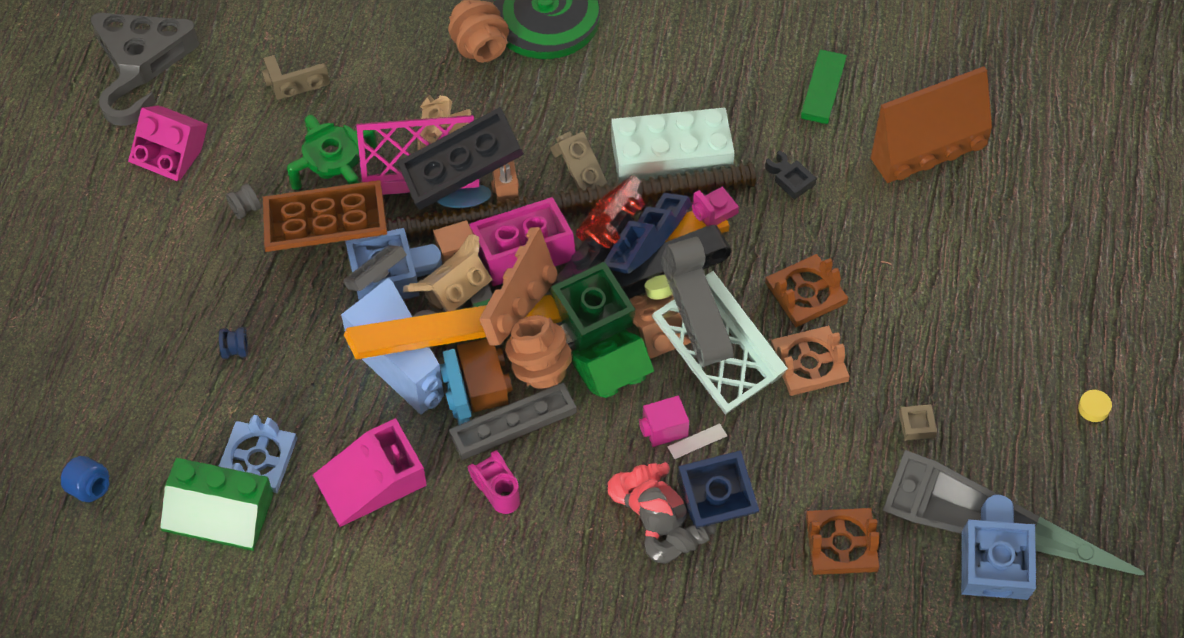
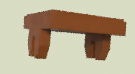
M815 254L765 278V284L795 327L848 303V296L840 287L841 277L839 269L835 268L832 270L831 258L822 261L818 254ZM812 272L821 276L822 279L814 283L804 281L800 273ZM789 278L795 284L794 291L793 289L787 290V280ZM804 286L810 287L814 290L815 294L811 298H803L798 294V289ZM829 288V296L821 304L817 299L818 292ZM799 301L803 304H809L811 308L800 307L795 302Z
M871 508L807 511L806 520L813 575L878 572L879 560L877 550L879 546V532H876L877 519H873ZM849 520L857 524L866 536H853L850 532L846 531L845 521ZM830 521H834L835 532L831 534L830 538H822L819 535L822 527ZM840 535L845 536L850 540L851 546L847 550H839L833 545V539ZM866 547L860 558L850 562L849 554L854 548ZM821 549H830L834 554L838 555L839 562L827 557Z

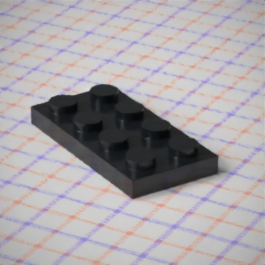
M499 107L401 159L397 163L415 205L421 210L519 158L524 153L504 111Z

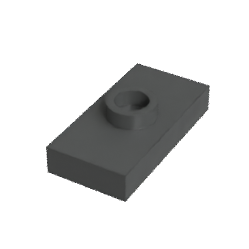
M387 245L347 276L343 282L348 290L361 291L370 283H376L384 279L389 274L388 269L407 254L402 246Z

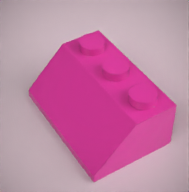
M553 197L469 224L472 233L479 237L480 247L478 254L492 278L490 282L492 287L503 284V275L507 268H513L517 261L515 254L520 246L526 245L528 241L526 234L530 228H541L554 266L569 262L572 255L576 252L573 232Z

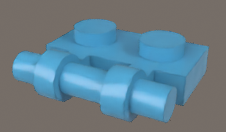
M455 349L443 351L445 363L440 364V371L443 382H446V397L449 408L452 410L453 417L457 419L458 425L470 421L472 415L459 360Z

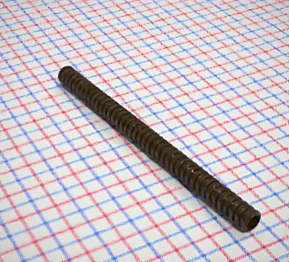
M748 161L746 165H743V163H738L737 166L729 164L728 168L722 165L719 169L711 167L709 171L706 168H703L702 172L694 170L693 173L685 171L684 175L678 172L675 176L667 174L665 178L659 175L657 179H654L652 176L646 181L644 178H640L639 182L633 179L631 183L622 181L620 185L617 182H614L613 186H609V184H604V187L596 185L595 189H591L588 186L586 190L578 188L574 192L573 189H569L568 193H564V191H560L559 194L551 192L550 196H546L544 193L541 197L533 195L531 199L525 196L523 200L515 198L512 202L506 199L505 203H501L499 200L493 205L491 202H488L486 206H483L481 203L478 204V207L471 206L467 209L460 208V210L451 208V211L448 212L446 209H442L441 213H437V210H435L433 214L428 215V212H424V215L419 216V213H416L415 217L406 215V218L403 219L397 216V220L387 218V231L404 228L409 241H414L415 237H418L419 240H422L423 236L432 238V235H434L433 230L465 220L470 224L551 197L554 198L563 216L567 217L568 213H572V215H577V212L585 214L586 210L592 213L595 209L603 211L605 207L611 210L613 206L621 208L624 204L626 207H630L631 203L637 206L640 202L648 204L650 200L656 203L663 193L692 197L694 192L698 190L709 194L711 191L721 187L726 191L729 188L737 190L738 186L744 189L746 185L750 187L755 186L757 181L756 171L752 162Z

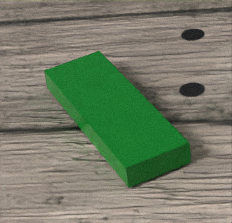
M819 50L801 112V119L823 124L829 123L847 55Z

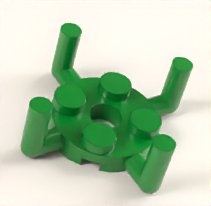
M307 115L305 117L307 135L301 149L303 157L287 165L291 188L294 190L302 188L299 171L307 167L323 179H329L335 175L342 174L347 181V185L359 183L358 176L352 169L360 162L357 130L354 131L346 125H343V127L334 126V123L320 124L314 115ZM363 130L365 142L375 149L377 146L375 130ZM328 146L338 147L334 152L324 151Z

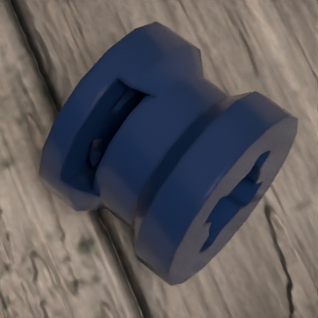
M238 327L235 331H229L227 328L219 330V348L222 359H229L232 355H239L241 358L248 357L246 327Z

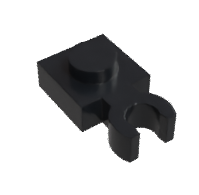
M780 150L777 152L776 159L780 163H774L769 158L766 159V170L771 174H776L775 183L794 200L816 185L817 178L799 161L796 160L790 164L784 152Z

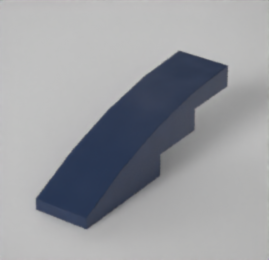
M663 193L655 208L646 207L637 222L629 221L604 261L609 269L629 274L648 260L664 244L691 207L692 203L689 197Z

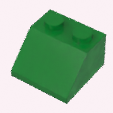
M626 330L580 352L578 349L572 350V364L589 391L599 397L613 396L619 392V388L627 384L640 383L646 379V375L654 372L642 337Z

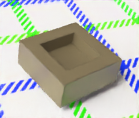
M931 404L900 407L899 417L904 441L936 438L937 428Z

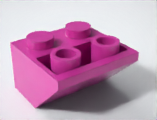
M160 105L142 107L128 162L175 181H180L202 150L208 124Z

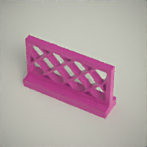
M474 115L356 124L362 182L380 180L383 195L410 193L402 172L393 164L403 153L406 156L411 155L406 149L416 137L426 146L431 144L420 135L426 126L434 125L443 132L437 139L439 140L450 134L449 131L456 123L469 124L474 121ZM442 124H450L446 129L441 126ZM415 126H421L417 131H415L412 128ZM405 127L413 134L404 147L390 137L397 128ZM392 128L388 133L382 130ZM363 130H376L384 138L373 149L364 141ZM387 140L400 150L391 162L377 152ZM365 148L371 152L367 158ZM373 156H376L387 166L381 174L368 175L367 163ZM389 169L395 172L386 174ZM479 179L460 189L479 187Z

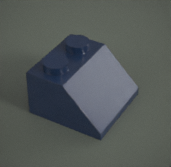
M741 450L678 466V484L685 507L696 529L759 513V507Z

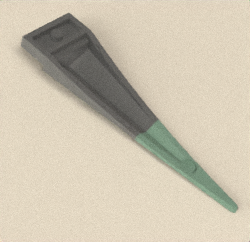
M905 450L883 511L914 523L962 534L968 519L981 520V507L987 498L998 494L937 461ZM1013 503L1014 523L1035 524L1036 551L1127 573L1144 575L1141 569Z

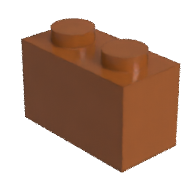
M487 339L457 345L458 360L472 413L508 405L507 392H512V384L509 374H503L501 366H505L502 348L496 349L495 345H489Z

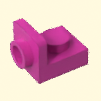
M721 187L705 196L700 190L694 192L692 211L699 221L702 220L706 226L718 225L739 213V206L727 191Z

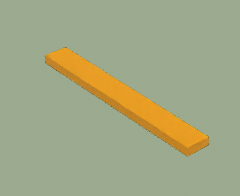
M552 295L543 296L526 315V317L539 315L548 319L551 318L555 324L562 321ZM487 305L348 327L345 330L344 336L355 359L484 338L486 335L480 322V317Z

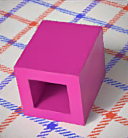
M679 395L643 406V418L639 419V425L643 436H649L652 447L688 437L689 419Z

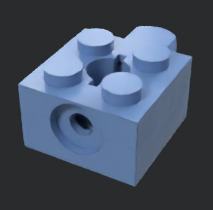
M404 228L387 231V235L345 241L352 272L387 245L402 246L407 254L388 269L390 273L384 279L376 283L372 282L363 290L357 291L358 300L362 299L387 278L394 283L402 299L420 296L419 292H403V286L410 283H418L417 277L430 275L442 265L441 252L434 244L409 249Z
M993 495L987 498L981 507V520L968 519L962 530L961 595L1028 600L1036 590L1035 524L1014 523V506L1012 501L1006 496Z

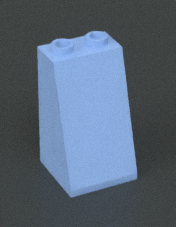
M389 278L341 314L345 330L348 327L412 317L394 283ZM430 347L362 358L369 367L420 415L426 410L436 407L444 396L440 365Z

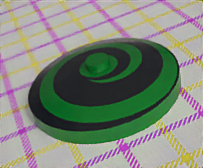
M493 0L492 2L500 11V16L508 24L509 33L506 47L515 53L529 58L555 59L575 53L592 40L600 23L599 0Z

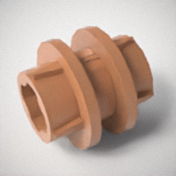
M463 0L455 6L451 16H449L450 24L448 31L451 39L456 43L459 53L465 58L475 59L481 63H488L499 57L504 52L506 44H508L507 36L509 29L506 21L500 16L498 8L491 2L481 0Z
M535 315L520 319L513 326L511 337L507 341L505 348L506 354L512 362V370L516 378L526 382L527 386L530 385L537 389L558 385L565 378L566 369L572 362L573 354L566 343V334L561 326L552 322L551 318L548 319L544 316Z

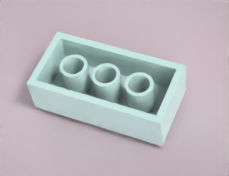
M726 108L612 119L611 140L619 185L622 184V181L631 183L633 179L639 182L640 178H644L646 181L652 176L654 179H657L659 175L665 178L667 174L675 176L676 173L680 172L681 175H684L685 171L693 173L694 170L702 172L703 168L709 171L711 167L719 169L722 165L725 168H728L729 164L734 165L735 153Z

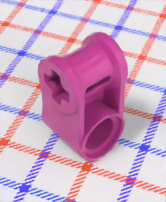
M496 450L491 452V457L477 465H468V471L472 480L485 494L497 512L510 514L518 509L520 505L519 484L499 452ZM502 492H511L506 496L499 495Z

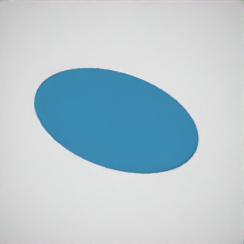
M479 185L476 188H463L437 202L452 208L471 207L487 201L491 197V190L483 185Z

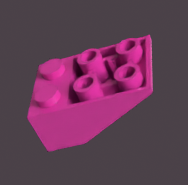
M396 418L364 433L313 474L339 527L427 486L424 467Z

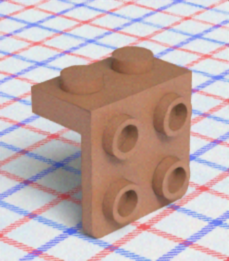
M647 295L635 296L630 299V302L636 309L633 323L639 328L640 336L644 341L650 359L676 349L652 318L654 312L674 300L673 295L660 300L651 299ZM669 311L663 315V318L670 326L681 327L682 318L679 312ZM684 334L683 344L687 345L691 342L689 336Z

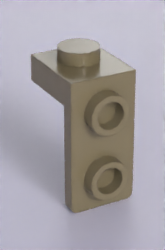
M275 55L264 58L266 69L261 70L266 87L272 86L276 100L292 97L296 94L319 89L330 84L325 63L282 75Z
M570 131L555 138L557 144L550 147L554 158L563 156L577 188L586 190V187L590 186L591 189H595L596 185L602 187L604 184H607V180L583 131L574 136Z

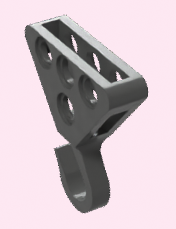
M96 13L91 17L90 21L96 38L119 73V78L100 95L99 105L104 118L114 125H130L139 120L142 107H150L156 102L153 92L136 101L128 109L115 110L111 108L117 99L134 88L146 84L199 46L194 23L191 20L111 13ZM118 21L123 23L122 28L108 27L112 22ZM139 24H148L150 26L149 30L135 28ZM167 26H175L177 28L176 32L162 30Z

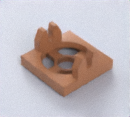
M825 326L771 340L772 349L788 368L782 377L790 396L849 382L850 376L844 363L845 347L844 344H839V332L832 334L830 327ZM807 342L820 343L829 352L817 354L814 351H810ZM797 345L800 355L797 360L793 361L792 356L788 357L789 350ZM806 356L814 357L818 365L813 369L805 368L801 364V359ZM833 362L828 374L821 377L819 373L821 365ZM800 370L804 374H808L810 379L800 377L793 371Z

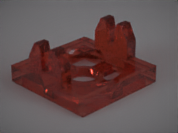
M631 175L602 196L576 230L575 235L582 242L591 236L598 244L606 248H610L613 243L616 244L620 236L610 222L614 220L621 209L634 215L637 210H641L644 207L645 203L641 195L635 191L641 184V181L635 175Z

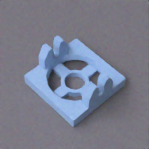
M253 415L249 423L236 421L219 467L245 472L240 463H233V459L245 461L248 467L246 472L261 475L259 471L267 466L275 467L262 476L269 478L273 492L278 493L297 441L296 433L279 430L278 424L268 417L265 424L261 422L258 415ZM254 436L259 437L255 447L249 450L237 449L238 445L244 440ZM270 439L278 445L280 457L270 456L266 450ZM262 452L266 455V459L260 465H252L248 462L251 454Z

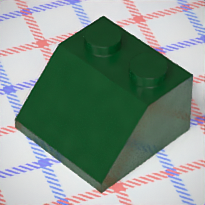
M605 262L551 286L563 326L579 352L633 325L636 309Z

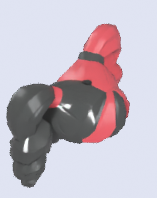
M664 462L662 464L651 463L648 466L638 465L634 467L632 472H620L613 475L608 481V495L614 502L630 507L640 515L646 529L644 546L649 558L654 562L667 564L675 560L682 553L694 551L699 544L708 542L710 535L716 532V525L712 524L696 529L693 524L686 529L681 528L687 519V509L684 502L675 490L664 481H660L662 477H666L669 473V464ZM667 535V538H666L665 541H663V542H659V541H658V538H659L660 536Z

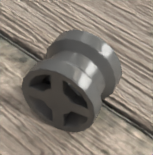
M248 183L242 185L239 191H231L226 194L228 204L240 220L246 217L247 212L261 209L260 202Z

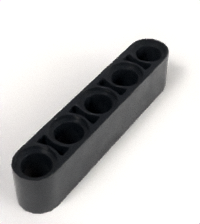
M710 225L665 242L648 260L629 274L616 271L611 272L630 299L646 292L645 282L658 275H665L661 257L668 244L697 236L702 243L705 253L703 270L725 261L731 255L732 250L718 226Z

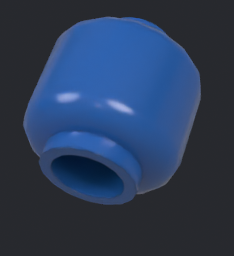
M78 456L69 461L64 467L61 474V486L66 493L82 502H92L107 492L109 472L101 463L87 456Z

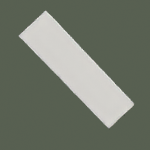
M717 424L667 447L673 458L677 459L727 437V434L721 424Z

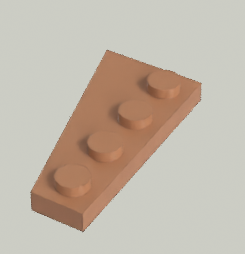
M533 227L528 230L526 234L528 241L525 246L518 248L515 254L517 258L513 268H507L503 275L504 280L501 290H495L480 317V322L489 345H501L511 333L513 326L520 319L526 317L557 279V270L552 262L540 227Z

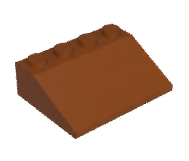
M984 66L881 105L871 160L887 183L895 180H904L913 173L929 170L947 160L953 161L965 153L979 151L988 144L992 130L987 69Z
M380 180L263 197L265 252L387 235L386 212Z

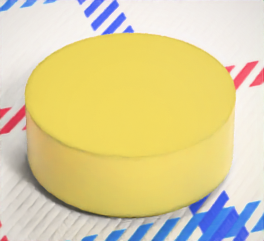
M1099 390L1085 392L1078 404L1081 416L1091 422L1105 420L1112 408L1109 396Z

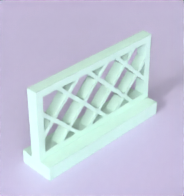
M712 271L705 277L728 334L730 332L733 336L729 337L731 343L739 344L743 349L742 360L729 358L720 361L718 377L706 375L699 362L697 363L693 358H697L695 352L687 350L683 344L684 334L688 335L683 321L681 327L670 326L663 318V315L669 311L679 312L675 300L654 312L652 318L726 415L767 385L780 379L788 368L715 272ZM724 363L741 366L739 381L722 378ZM746 367L758 369L765 379L758 384L744 382ZM722 384L738 387L737 398L729 404L720 394ZM743 388L749 389L748 391L743 393Z

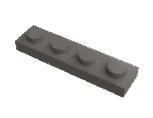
M561 383L449 429V434L461 460H464L576 414L577 407L565 384Z

